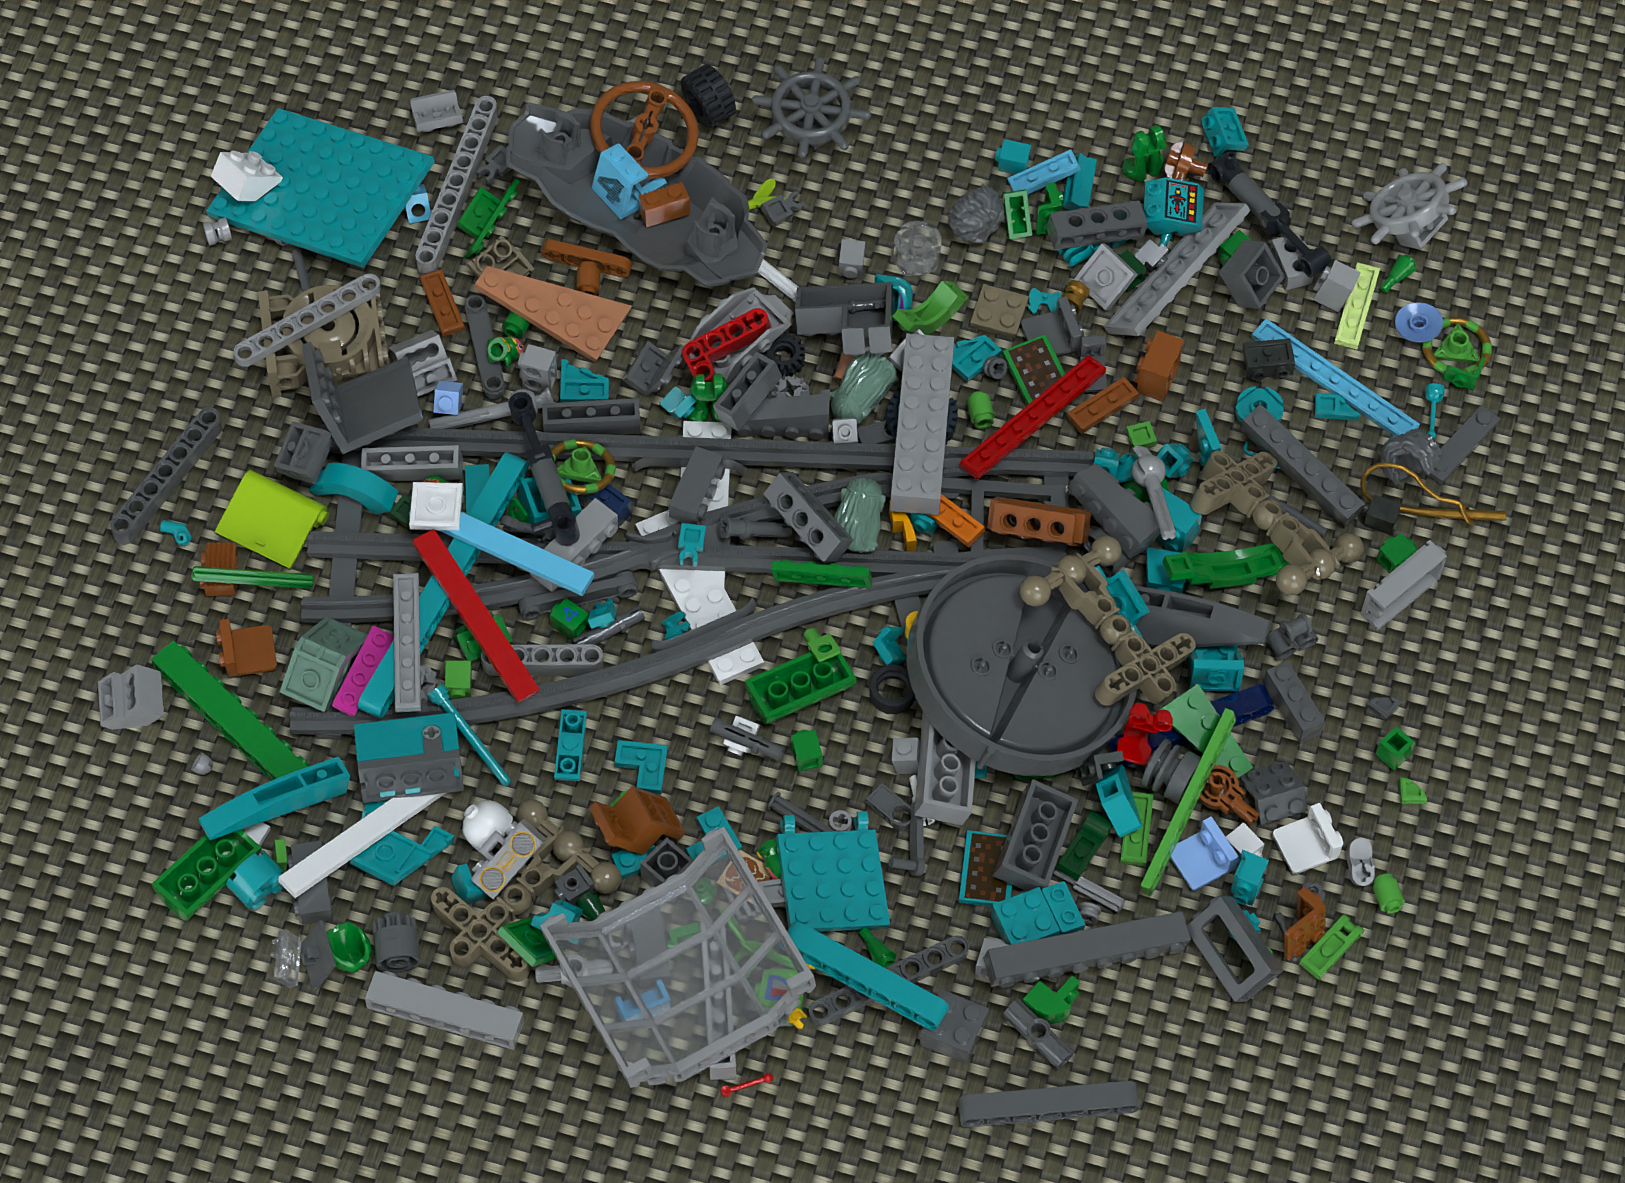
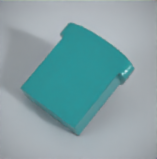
M462 864L456 867L451 877L457 896L466 904L478 902L489 897L471 880L472 876L468 865Z

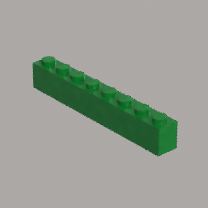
M173 640L151 658L154 670L161 671V677L270 781L309 767L308 762L302 756L297 757L292 752L291 746L285 740L280 741L275 736L274 730L268 724L263 725L258 720L259 717L251 708L246 709L242 705L241 699L234 692L229 693L225 689L224 683L217 676L213 678L208 673V668L200 660L196 662L191 657L192 654L186 646H179Z

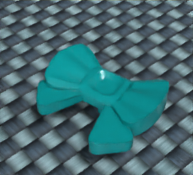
M1032 288L1029 294L1028 310L1033 315H1036L1040 304H1047L1050 312L1056 311L1057 300L1061 298V293L1055 292L1050 294Z
M677 612L662 622L667 631L664 637L665 640L679 636L689 628L691 624L688 621L677 625L686 616L685 612Z

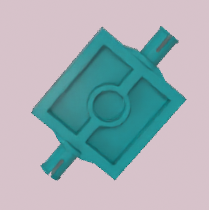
M1100 565L1095 567L1107 580L1106 589L1115 601L1116 608L1120 609L1118 614L1128 619L1131 625V632L1136 630V634L1143 638L1136 624L1150 610L1125 569L1107 578Z

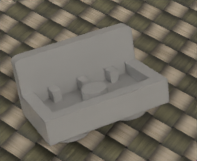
M455 90L410 99L413 120L418 132H430L436 128L453 127L463 123Z

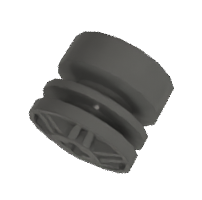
M1164 739L1150 756L1141 784L1148 788L1154 781L1152 790L1156 793L1164 784L1167 785L1164 797L1179 805L1201 757L1188 751L1182 759H1179L1181 747L1175 745L1170 752L1172 742Z

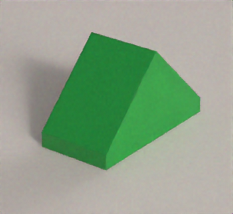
M1027 190L1003 193L1002 203L1005 207L1004 223L1008 238L1016 239L1032 236Z

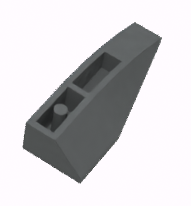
M1135 586L1150 610L1136 624L1143 639L1150 647H1157L1180 633L1191 635L1195 640L1196 647L1265 643L1270 620L1206 599L1171 591Z

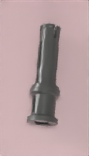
M723 516L719 522V534L722 538L738 536L740 539H747L750 536L790 538L792 528H787L790 526L786 523L754 522L746 517L731 519L728 516Z

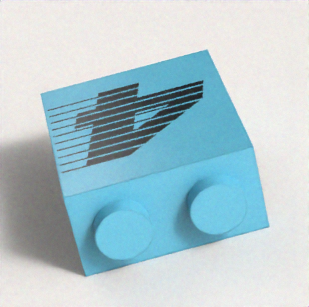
M618 143L601 152L591 189L621 220L639 210V203L631 195L633 185L648 178L649 174Z

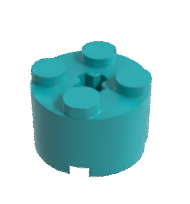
M262 850L261 856L255 853L242 862L234 871L237 875L232 881L229 878L226 886L247 908H253L254 911H257L266 903L265 898L270 893L277 894L284 888L278 882V879L285 872Z

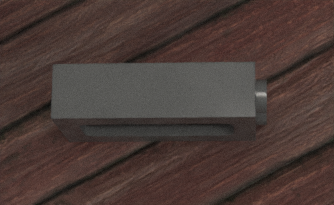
M1219 895L1208 903L1209 907L1191 917L1192 922L1187 925L1189 935L1234 1002H1247L1278 976L1283 969L1234 897ZM1218 915L1255 968L1254 973L1241 984L1203 929Z

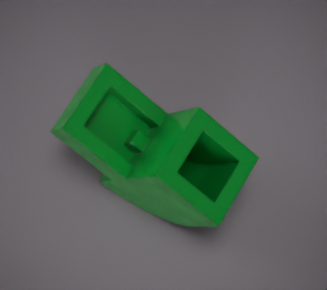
M1071 976L1056 993L1039 981L1023 998V1003L1038 1018L1044 1019L1049 1024L1060 1023L1070 1016L1071 1004L1075 1002L1080 994L1078 992L1080 981Z

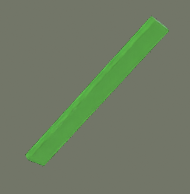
M1225 708L1140 885L1144 894L1153 895L1236 722L1235 714L1232 710Z

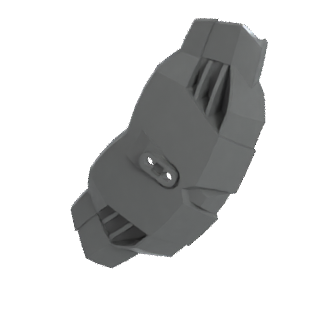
M529 102L526 104L525 113L510 125L508 147L506 146L507 167L537 182L551 204L573 220L593 230L616 237L632 254L646 264L660 271H685L706 287L726 285L730 281L757 274L768 244L748 220L749 204L747 197L736 189L728 178L700 156L692 157L679 171L663 177L669 187L671 184L683 182L690 197L691 214L646 228L643 220H636L641 218L639 210L620 220L591 189L600 158V153L595 147L590 130L593 109L576 108L565 112ZM604 111L601 118V129L606 143L609 147L619 143L626 150L633 140L631 131L634 123L631 121L626 122ZM646 128L643 129L639 142H641ZM656 133L653 141L644 148L641 165L645 167L665 165L678 158L683 150L674 146L671 139ZM646 178L639 182V184L644 187L649 180L657 178Z

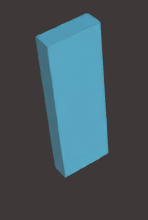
M1070 149L1007 179L1013 191L1026 189L1028 195L1045 187L1048 183L1059 181L1081 171Z

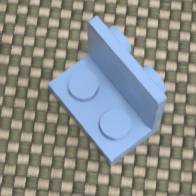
M1212 817L1203 820L1200 832L1178 843L1170 857L1192 891H1196L1235 870L1239 858Z

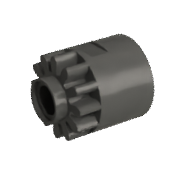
M389 912L384 914L382 918H377V922L372 923L377 969L396 973L409 971L419 966L421 960L415 917L410 918L409 914L405 915L402 912Z

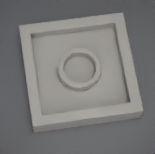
M1102 243L1074 280L1084 283L1090 290L1089 295L1105 310H1110L1138 274L1107 244Z

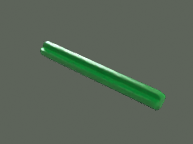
M194 566L191 573L192 580L307 589L312 588L314 582L313 575L302 573Z

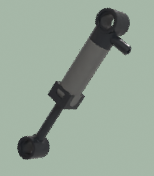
M1228 152L1208 163V170L1212 178L1217 183L1222 182L1242 203L1247 204L1250 212L1261 222L1260 228L1270 238L1281 232L1303 255L1299 257V264L1308 277L1311 278L1324 271L1326 266H1332L1331 256L1323 246L1309 249L1289 228L1290 212L1280 202L1275 204L1240 168L1234 152Z
M526 392L515 393L508 401L513 421L518 425L524 426L532 448L525 451L549 517V519L531 524L532 531L535 534L553 528L559 544L565 546L572 545L579 540L580 531L549 443L540 445L532 423L536 418L532 397Z

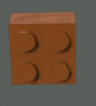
M1157 330L1154 339L1149 338L1145 351H1147L1145 357L1141 356L1137 366L1138 372L1135 382L1138 383L1137 391L1139 394L1164 402L1180 365L1184 339Z

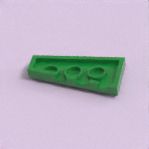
M1196 684L1159 710H1168L1173 717L1172 728L1186 738L1192 747L1204 754L1221 718L1199 684ZM1230 733L1215 765H1222L1231 769L1239 778L1251 770L1253 766Z

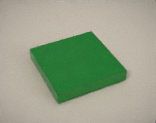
M530 917L503 925L497 932L532 967L557 959L546 941L542 930L530 925L532 922ZM558 945L560 951H561L562 954H563V953H564V949H563L561 946Z

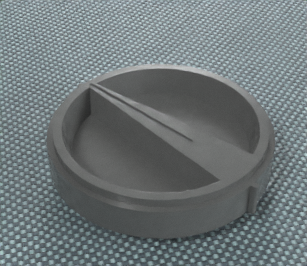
M1015 554L991 555L966 562L949 572L936 584L912 623L907 643V668L916 699L924 714L938 732L958 750L978 761V769H983L986 765L1011 774L1046 776L1078 768L1085 764L1088 757L1098 755L1110 743L1128 718L1129 709L1134 704L1137 690L1109 706L1101 704L1096 699V688L1109 674L1123 666L1118 661L1115 651L1111 650L1114 645L1108 644L1103 640L1100 628L1095 629V625L1091 624L1078 609L1074 610L1068 605L1059 590V586L1051 590L1049 600L1042 606H1030L1022 600L1020 596L1022 581L1033 575L1043 578L1048 576L1050 568L1057 566V564L1036 557ZM1084 581L1077 585L1084 593L1090 591Z

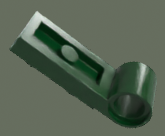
M1091 811L1081 830L1058 862L1056 869L1078 881L1113 827L1111 821Z

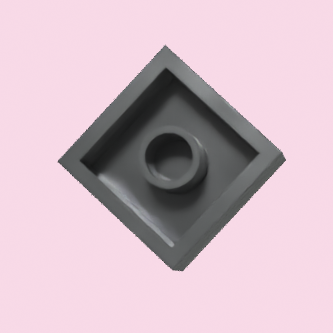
M1244 240L1219 272L1237 305L1260 309L1285 277L1266 242Z
M941 989L937 997L944 1000L949 1005V1009L937 1030H929L923 1027L920 1045L968 1064L987 1022L989 1008Z

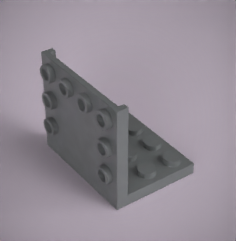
M311 341L302 345L312 403L329 432L332 433V437L342 454L363 445H368L384 436L392 435L398 430L413 426L423 420L412 366L408 357L336 386L333 381L335 379L330 366L325 367L323 363L325 362L320 349L315 350Z

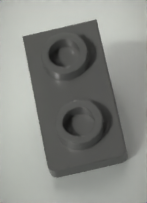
M1098 335L1081 337L1080 361L1089 355L1105 366L1106 337ZM1106 373L1084 392H1100L1107 388Z

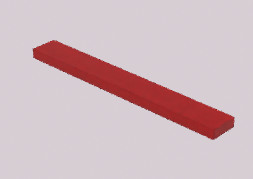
M1086 356L960 461L959 467L978 480L1106 373V367L1091 356Z
M435 529L413 539L412 544L516 702L520 703L537 694L540 688Z

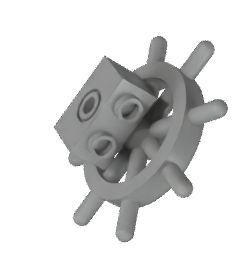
M1440 163L1431 173L1418 172L1408 174L1407 169L1402 168L1399 171L1400 178L1384 186L1378 193L1369 191L1364 193V199L1372 201L1370 213L1354 219L1352 226L1359 228L1374 222L1378 230L1371 237L1373 244H1378L1387 234L1396 236L1401 246L1421 249L1448 220L1447 215H1454L1456 213V208L1448 205L1449 193L1465 187L1467 180L1461 178L1445 184L1442 178H1440L1447 170L1445 163Z

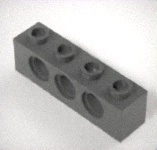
M1125 201L1119 204H1104L1098 207L1050 213L1046 228L1054 250L1144 237L1148 222L1140 201Z
M794 472L779 473L763 493L769 500L770 506L780 512L784 517L785 523L795 529L799 534L800 540L810 546L818 560L822 562L838 561L854 541Z

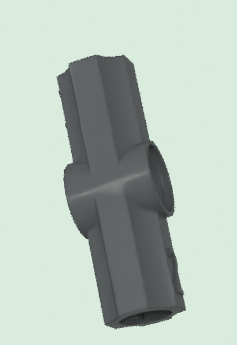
M1020 999L1013 1001L1003 1012V1017L1026 1038L1027 1044L1031 1048L1038 1050L1057 1069L1063 1067L1073 1056L1074 1052L1050 1029L1049 1023L1044 1019L1038 1018ZM1041 1031L1044 1036L1035 1037L1032 1032Z

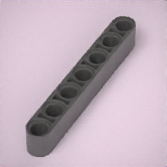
M206 407L196 415L112 518L110 527L114 540L118 544H130L219 436L222 431L220 415L215 408ZM151 492H156L154 495H148ZM136 510H142L139 513H133ZM122 528H127V529L124 530V531H118V530H120V529H122Z
M1134 1081L970 1094L961 1096L958 1099L960 1122L963 1127L1121 1115L1140 1110L1137 1084Z

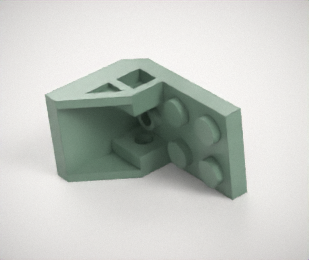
M325 617L299 639L294 648L280 693L323 712L327 711L346 676L351 659L359 653L368 634Z

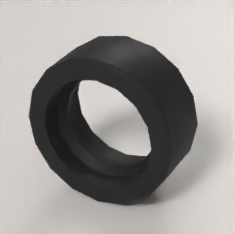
M889 664L874 672L870 680L869 697L872 704L879 711L886 714H899L905 712L913 705L916 696L911 686L907 668ZM890 678L898 679L907 685L908 692L902 699L888 700L879 694L878 686L883 680Z

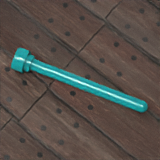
M444 684L435 688L427 697L433 704L441 705L446 713L455 712L456 725L500 783L503 786H508L511 782L510 778L450 702L447 688Z

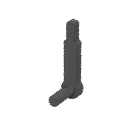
M914 802L911 804L910 860L892 858L889 859L888 864L889 867L909 870L911 875L921 876L925 870L922 817L914 815Z

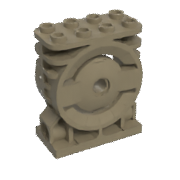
M369 282V289L366 290L374 289V283ZM322 285L313 287L295 298L288 294L269 297L268 290L258 291L262 330L342 286ZM347 293L343 295L342 299L352 301L356 296L352 293ZM380 293L369 301L302 337L305 343L311 341L315 350L320 349L325 362L323 363L325 367L330 366L335 379L333 381L336 386L389 364ZM331 304L322 307V311L326 313L332 312L335 309ZM304 316L301 319V322L304 324H310L314 321L312 316ZM354 319L359 322V331L356 338V326ZM285 327L280 333L282 335H290L293 329ZM265 338L264 347L270 346L273 341ZM300 339L266 357L272 398L281 397V390L300 388L305 382L309 383L302 349L303 343ZM347 348V354L342 356V351Z

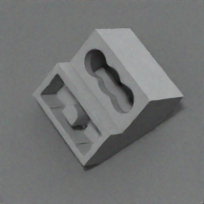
M433 330L389 347L393 362L408 357L412 366L418 396L435 390L439 381L454 382L457 380L440 336Z
M136 664L122 674L112 672L98 681L100 725L102 727L114 730L148 726L164 716L161 671Z

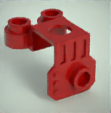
M1143 703L1132 705L1129 709L1128 721L1124 724L1123 737L1117 743V751H1122L1125 761L1139 765L1147 764L1151 756V747L1147 743L1148 732L1156 734L1158 731H1170L1173 725L1171 713L1168 710L1162 709L1156 711V714L1151 715L1147 705Z

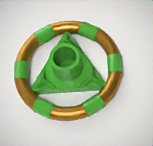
M1444 318L1442 329L1453 325L1456 326L1434 354L1432 352V340L1423 342L1422 349L1428 363L1442 374H1445L1447 365L1439 360L1474 363L1461 370L1475 374L1482 357H1485L1484 368L1490 360L1492 344L1486 331L1477 323L1466 318ZM1461 326L1472 331L1480 338L1482 342L1481 358L1477 355L1467 333L1463 331Z
M571 439L563 441L551 449L554 461L561 452L575 449L572 452V456L557 468L566 492L573 494L595 493L608 486L614 478L616 470L615 461L610 452L596 442L585 439ZM588 449L602 457L606 463L605 475L602 479ZM562 478L589 482L591 484L574 485Z

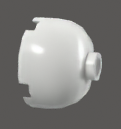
M488 800L479 802L476 805L473 804L464 813L465 818L462 826L464 837L479 851L480 847L495 830L503 836L506 835L505 831L511 825L513 816L509 814L510 812L504 806L495 801Z

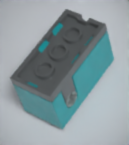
M455 712L354 724L358 773L363 803L390 800L392 798L464 791Z

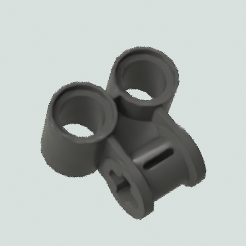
M1304 613L1299 614L1297 618L1289 622L1282 621L1279 628L1266 636V640L1278 660L1286 659L1298 649H1308L1318 641L1311 622Z

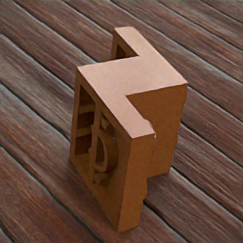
M633 786L613 807L595 801L589 808L594 816V822L604 834V840L610 846L621 847L628 852L644 855L661 835L680 840L686 834L667 798Z

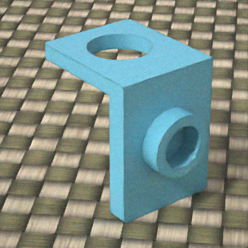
M424 184L419 185L406 204L409 223L429 220L431 216L428 195ZM415 204H422L425 207V212L421 216H415L411 212L412 207Z

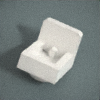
M739 716L735 717L732 724L757 735L760 724ZM724 739L723 744L729 746L728 751L742 755L743 752L750 753L751 749L732 742L729 739Z

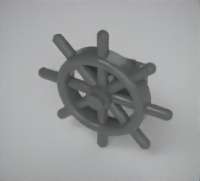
M821 57L816 59L814 71L801 72L792 76L782 66H775L774 72L782 80V83L775 90L773 97L754 95L751 99L753 104L772 107L774 125L762 131V138L768 139L781 132L790 140L800 143L798 149V156L800 158L807 156L809 144L816 150L832 139L842 150H847L849 144L841 133L848 125L849 119L868 120L871 117L869 111L851 108V101L847 91L860 84V77L854 76L841 84L834 77L823 73L824 59ZM810 87V92L805 94L801 88ZM820 88L829 91L821 97L818 96ZM792 92L798 100H787L785 98ZM837 98L841 107L825 104ZM781 108L788 109L787 117L784 116ZM831 115L838 116V117H837L836 120H834V118H833Z

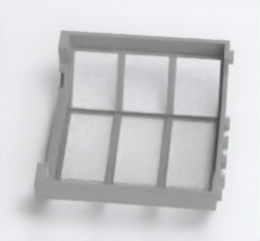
M725 827L713 829L701 839L704 850L683 873L668 877L661 885L646 889L642 895L634 899L625 900L618 908L601 913L594 921L567 923L566 917L562 913L558 916L553 915L547 918L540 925L546 941L630 1088L638 1087L640 1082L647 1081L649 1085L664 1084L668 1078H674L675 1082H681L774 1032L780 1026L778 1020L784 1014L790 1015L801 1003L799 997L805 992L811 993L816 987L812 972Z

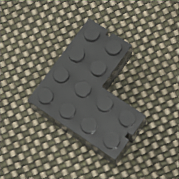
M892 282L797 287L795 303L797 335L813 336L821 333L836 335L842 332L844 355L859 356L865 354V351H870V353L877 355L892 352V316L894 309ZM886 299L885 309H869L856 311L855 313H850L848 311V304H844L850 300L856 302ZM829 303H832V304L841 303V304H843V305H828V304H829Z

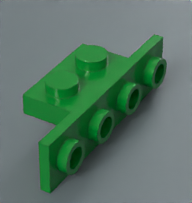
M515 179L508 185L500 199H497L482 187L477 190L456 223V226L474 238L463 257L468 259L473 253L477 255L485 245L482 240L485 236L489 237L496 227L493 224L496 218L500 219L506 212L507 208L504 205L507 201L511 202L516 196L518 190L515 188L520 182L518 179Z

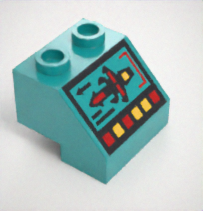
M1167 177L1145 181L1144 214L1148 222L1147 228L1155 235L1176 231L1180 235L1202 232L1204 189L1198 183Z

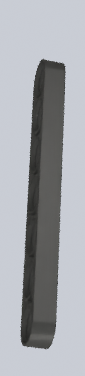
M952 936L886 967V969L912 983H916L964 960L969 952V943L963 936ZM954 943H960L964 946L965 950L960 954H955L951 951L950 947ZM931 954H938L941 956L942 961L934 965L927 958ZM909 964H914L919 968V972L916 975H909L905 972V967ZM847 985L812 1002L809 1006V1019L813 1024L823 1026L875 1002V1000L862 996L859 991ZM846 996L850 999L851 1003L847 1007H840L836 1004L837 998ZM817 1007H823L827 1010L828 1014L824 1018H817L814 1016L813 1011Z

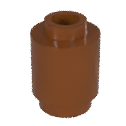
M585 261L579 264L576 272L577 291L591 295H597L600 292V269L595 262Z

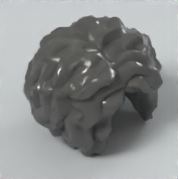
M981 184L980 188L972 189L969 193L966 192L965 195L956 200V205H953L952 209L949 210L947 217L950 220L948 224L956 237L962 238L964 242L984 243L988 236L999 229L1000 223L1004 221L1005 207L999 199L997 192Z
M1411 429L1405 434L1391 437L1385 442L1379 455L1381 463L1399 464L1415 473L1425 472L1429 475L1435 472L1434 468L1438 466L1442 453L1439 444L1434 441L1431 435L1426 434L1421 429ZM1381 468L1383 473L1396 485L1401 483L1402 479L1411 476L1400 469Z

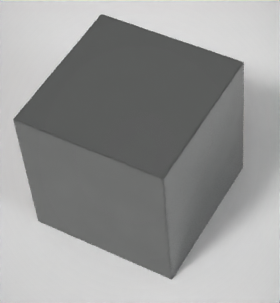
M666 838L640 863L641 879L650 887H657L664 883L668 877L683 873L694 860L671 840Z

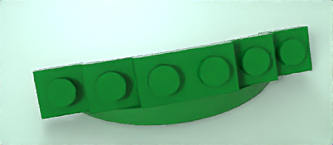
M1274 543L1224 552H1181L1180 554L1165 556L1162 562L1171 581L1188 579L1191 585L1208 583L1210 589L1255 584L1257 577L1277 575L1283 566L1291 565L1283 559V552Z

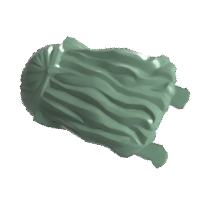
M865 351V354L855 356L846 367L840 387L830 394L832 400L830 409L834 418H856L857 425L865 420L870 412L876 409L879 402L884 399L893 385L899 381L894 364L884 356L870 353V351Z
M856 478L851 480L846 488H842V503L834 518L854 540L847 549L858 551L859 553L873 552L878 547L877 537L881 528L880 512L885 502V495L882 494V488L876 481L867 478Z

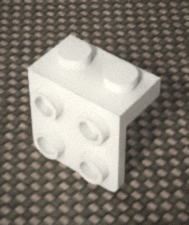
M1320 803L1310 807L1308 817L1273 831V838L1293 874H1299L1339 858L1343 845L1342 837L1338 831H1334L1331 825V816L1327 810H1323Z

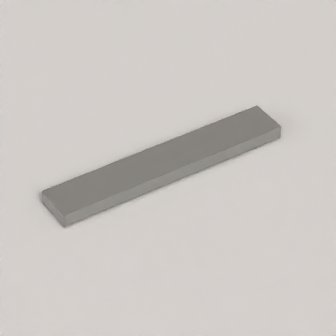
M393 574L396 712L421 711L419 574Z

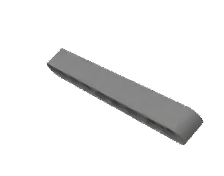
M482 96L475 103L416 251L417 270L421 275L437 271L497 122V104L493 97Z

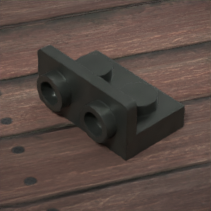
M1290 338L1243 343L1246 379L1283 378L1293 374L1295 359Z
M1122 751L1088 757L1085 764L1077 768V776L1082 785L1085 786L1103 780L1102 772L1116 768V763L1124 761Z

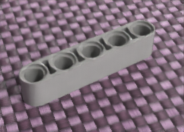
M511 645L518 657L522 659V663L531 676H579L601 670L604 666L603 652L597 645ZM482 650L481 661L483 671L490 676H499L491 662H488L489 659ZM541 658L547 659L545 662H538L537 660ZM565 658L572 659L570 662H563L562 660ZM590 658L597 659V661L595 662H589L587 660Z

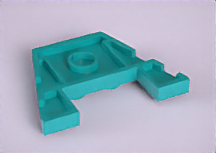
M387 801L366 803L361 819ZM434 826L420 845L391 831L352 858L350 864L395 886L454 842V835Z

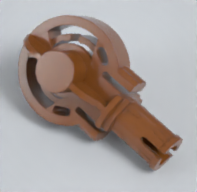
M1177 142L1171 147L1165 163L1166 177L1184 181L1187 172L1203 177L1208 163L1193 159L1195 145L1187 142Z
M1214 765L1203 788L1206 798L1201 793L1199 801L1210 809H1220L1225 815L1229 811L1235 812L1249 826L1253 825V820L1256 822L1260 813H1257L1243 800L1246 792L1239 787L1237 776L1231 769L1225 766Z

